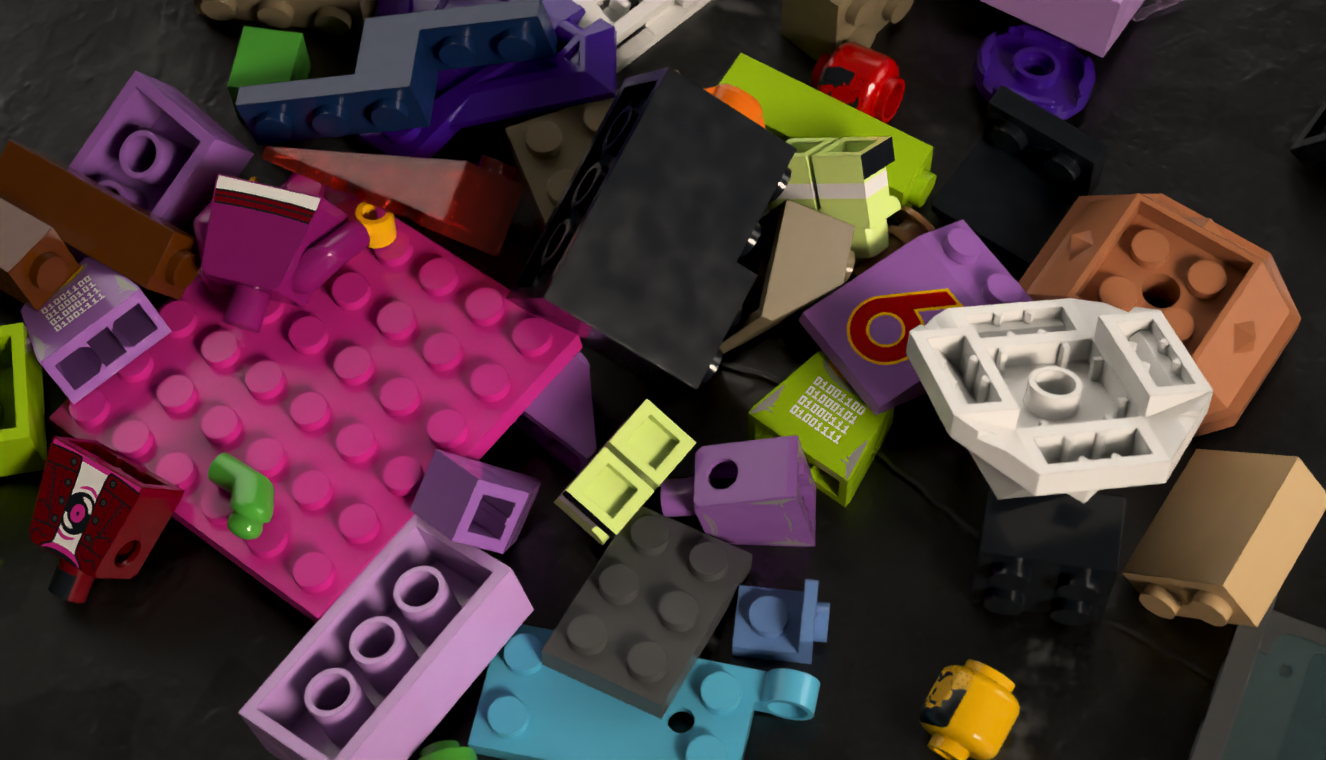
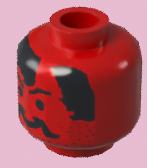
M850 41L840 45L831 55L824 53L818 59L811 75V86L873 118L888 123L894 117L902 102L905 80L899 77V66L891 57Z

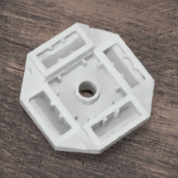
M1073 298L945 309L935 315L925 326L920 324L909 331L906 354L937 411L945 431H947L952 439L968 449L998 500L1067 493L1085 504L1098 490L1166 483L1208 413L1213 394L1212 387L1161 310L1133 307L1127 312L1104 302Z

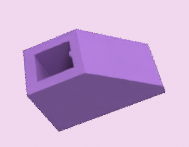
M436 449L410 510L451 541L503 554L516 542L542 482L529 475Z

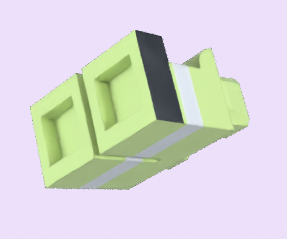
M892 136L843 137L838 140V137L790 138L785 141L797 150L788 165V168L792 171L790 180L781 195L776 200L768 202L770 211L785 200H790L854 225L855 229L850 250L855 252V258H871L888 248V225L886 218L901 209L897 197L890 196L886 171V166L895 161Z
M646 399L625 420L554 503L603 546L609 538L615 537L653 494L654 490L666 479L697 442L652 402Z

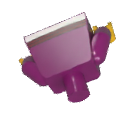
M218 174L213 199L194 219L193 228L203 275L232 290L223 322L242 330L259 333L270 300L298 307L304 306L308 303L313 292L317 291L346 262L366 247L373 249L383 248L394 242L397 233L394 213L391 211L386 212L383 217L377 219L375 205L370 202H362L355 209L356 221H348L349 215L323 197L259 183L257 177H250V180H245L235 176Z

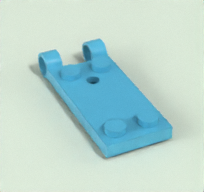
M521 624L489 663L468 746L473 748L476 754L504 760H744L754 711L770 713L789 720L803 721L812 719L815 713L820 681L810 674L793 669L777 668L770 671H762L698 658L663 718L660 719L542 665L541 650L554 630ZM677 712H686L693 717L694 724L689 731L677 733L668 726L670 717Z

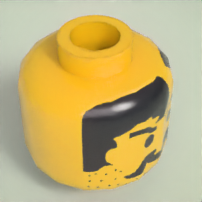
M968 659L964 666L950 665L945 667L919 712L920 724L932 735L927 746L946 760H967L968 757L976 760L993 759L998 754L1019 715V702L1012 694L1015 684L992 667L973 659Z

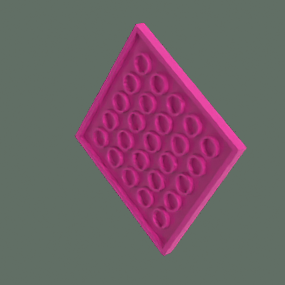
M305 161L280 186V188L323 197L349 215L348 221H356L355 209L360 203H372L308 161ZM374 204L376 207L377 219L383 217L387 211L383 210L382 208ZM395 216L397 233L393 243L377 249L366 247L346 262L317 291L313 292L308 303L302 307L270 300L259 333L242 330L223 322L232 290L203 275L200 266L196 278L186 287L181 299L169 297L156 310L172 332L77 403L73 404L68 398L48 418L56 431L64 437L97 440L183 489V496L172 517L314 623H317L351 582L415 514L410 508L435 450L479 461L583 348L580 337L577 334L533 315L507 300L506 297L510 291L508 288ZM221 453L231 454L265 475L273 484L275 490L273 515L269 523L263 524L261 536L256 539L247 540L231 533L227 527L228 517L233 512L230 507L232 494L214 484L208 478V471L212 462Z

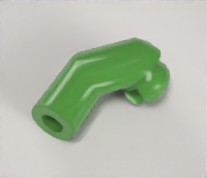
M221 453L212 462L208 471V478L211 482L232 494L230 507L233 512L228 517L227 527L231 533L247 540L256 539L261 536L263 524L269 523L273 515L275 495L273 484L265 475L231 454Z

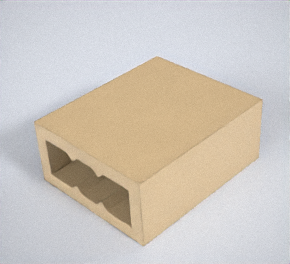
M1196 449L1122 570V574L1140 594V603L1159 617L1165 619H1173L1175 616L1195 618L1219 627L1225 626L1226 623L1258 627L1325 512L1326 491L1298 456Z

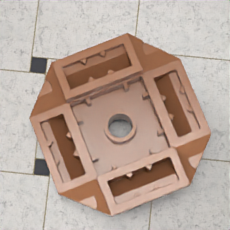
M1162 193L1079 196L1018 282L1033 301L1073 298L1104 302L1127 312L1133 307L1161 310L1213 389L1208 413L1193 437L1235 426L1293 337L1301 321L1299 312L1270 252L1213 222L1211 218L1198 214ZM1157 298L1166 302L1170 307H1154L1145 299Z

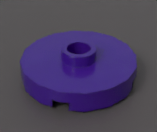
M1027 24L1009 26L1007 33L995 37V31L984 39L977 51L973 69L974 83L985 100L989 102L1001 85L1062 120H1066L1083 110L1091 96L1095 83L1094 63L1088 54L1085 60L1076 51L1077 47L1072 43L1038 27Z

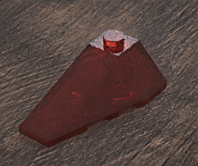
M266 146L261 156L264 160L341 192L346 191L353 194L356 198L382 210L414 219L420 226L495 257L499 256L525 186L512 180L517 168L483 154L478 166L464 160Z

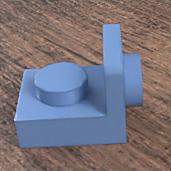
M806 579L804 591L739 585L732 656L811 664L813 642L827 643L830 603L818 601L819 580Z

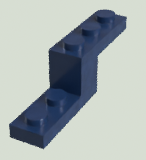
M516 0L365 18L355 74L239 87L235 106L258 145L430 127L439 70L555 58L558 38L542 0Z

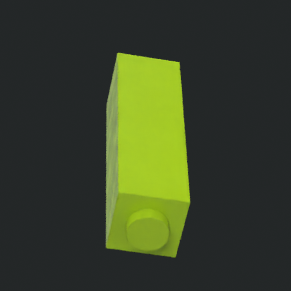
M743 53L739 54L719 83L740 88L757 99L763 111L762 116L766 130L784 141L790 138L838 137V140L843 137L892 136L895 161L886 166L890 196L897 197L900 206L912 207L914 205L921 208L931 194L937 175L931 172L933 146ZM896 212L888 217L899 223Z

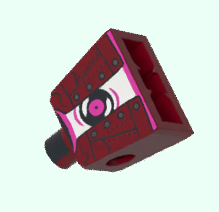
M53 436L29 529V535L33 543L60 558L48 590L64 600L85 603L95 578L131 579L137 575L178 506L184 490L97 440Z

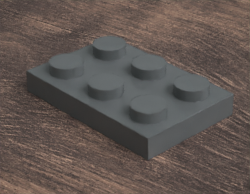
M641 506L613 538L541 650L542 665L662 719L737 594L739 585L743 584L752 568L753 554Z

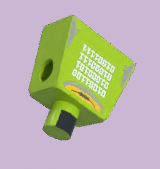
M819 351L748 412L747 440L798 435L816 488L846 507L852 500L892 426L895 407L875 415L823 351Z

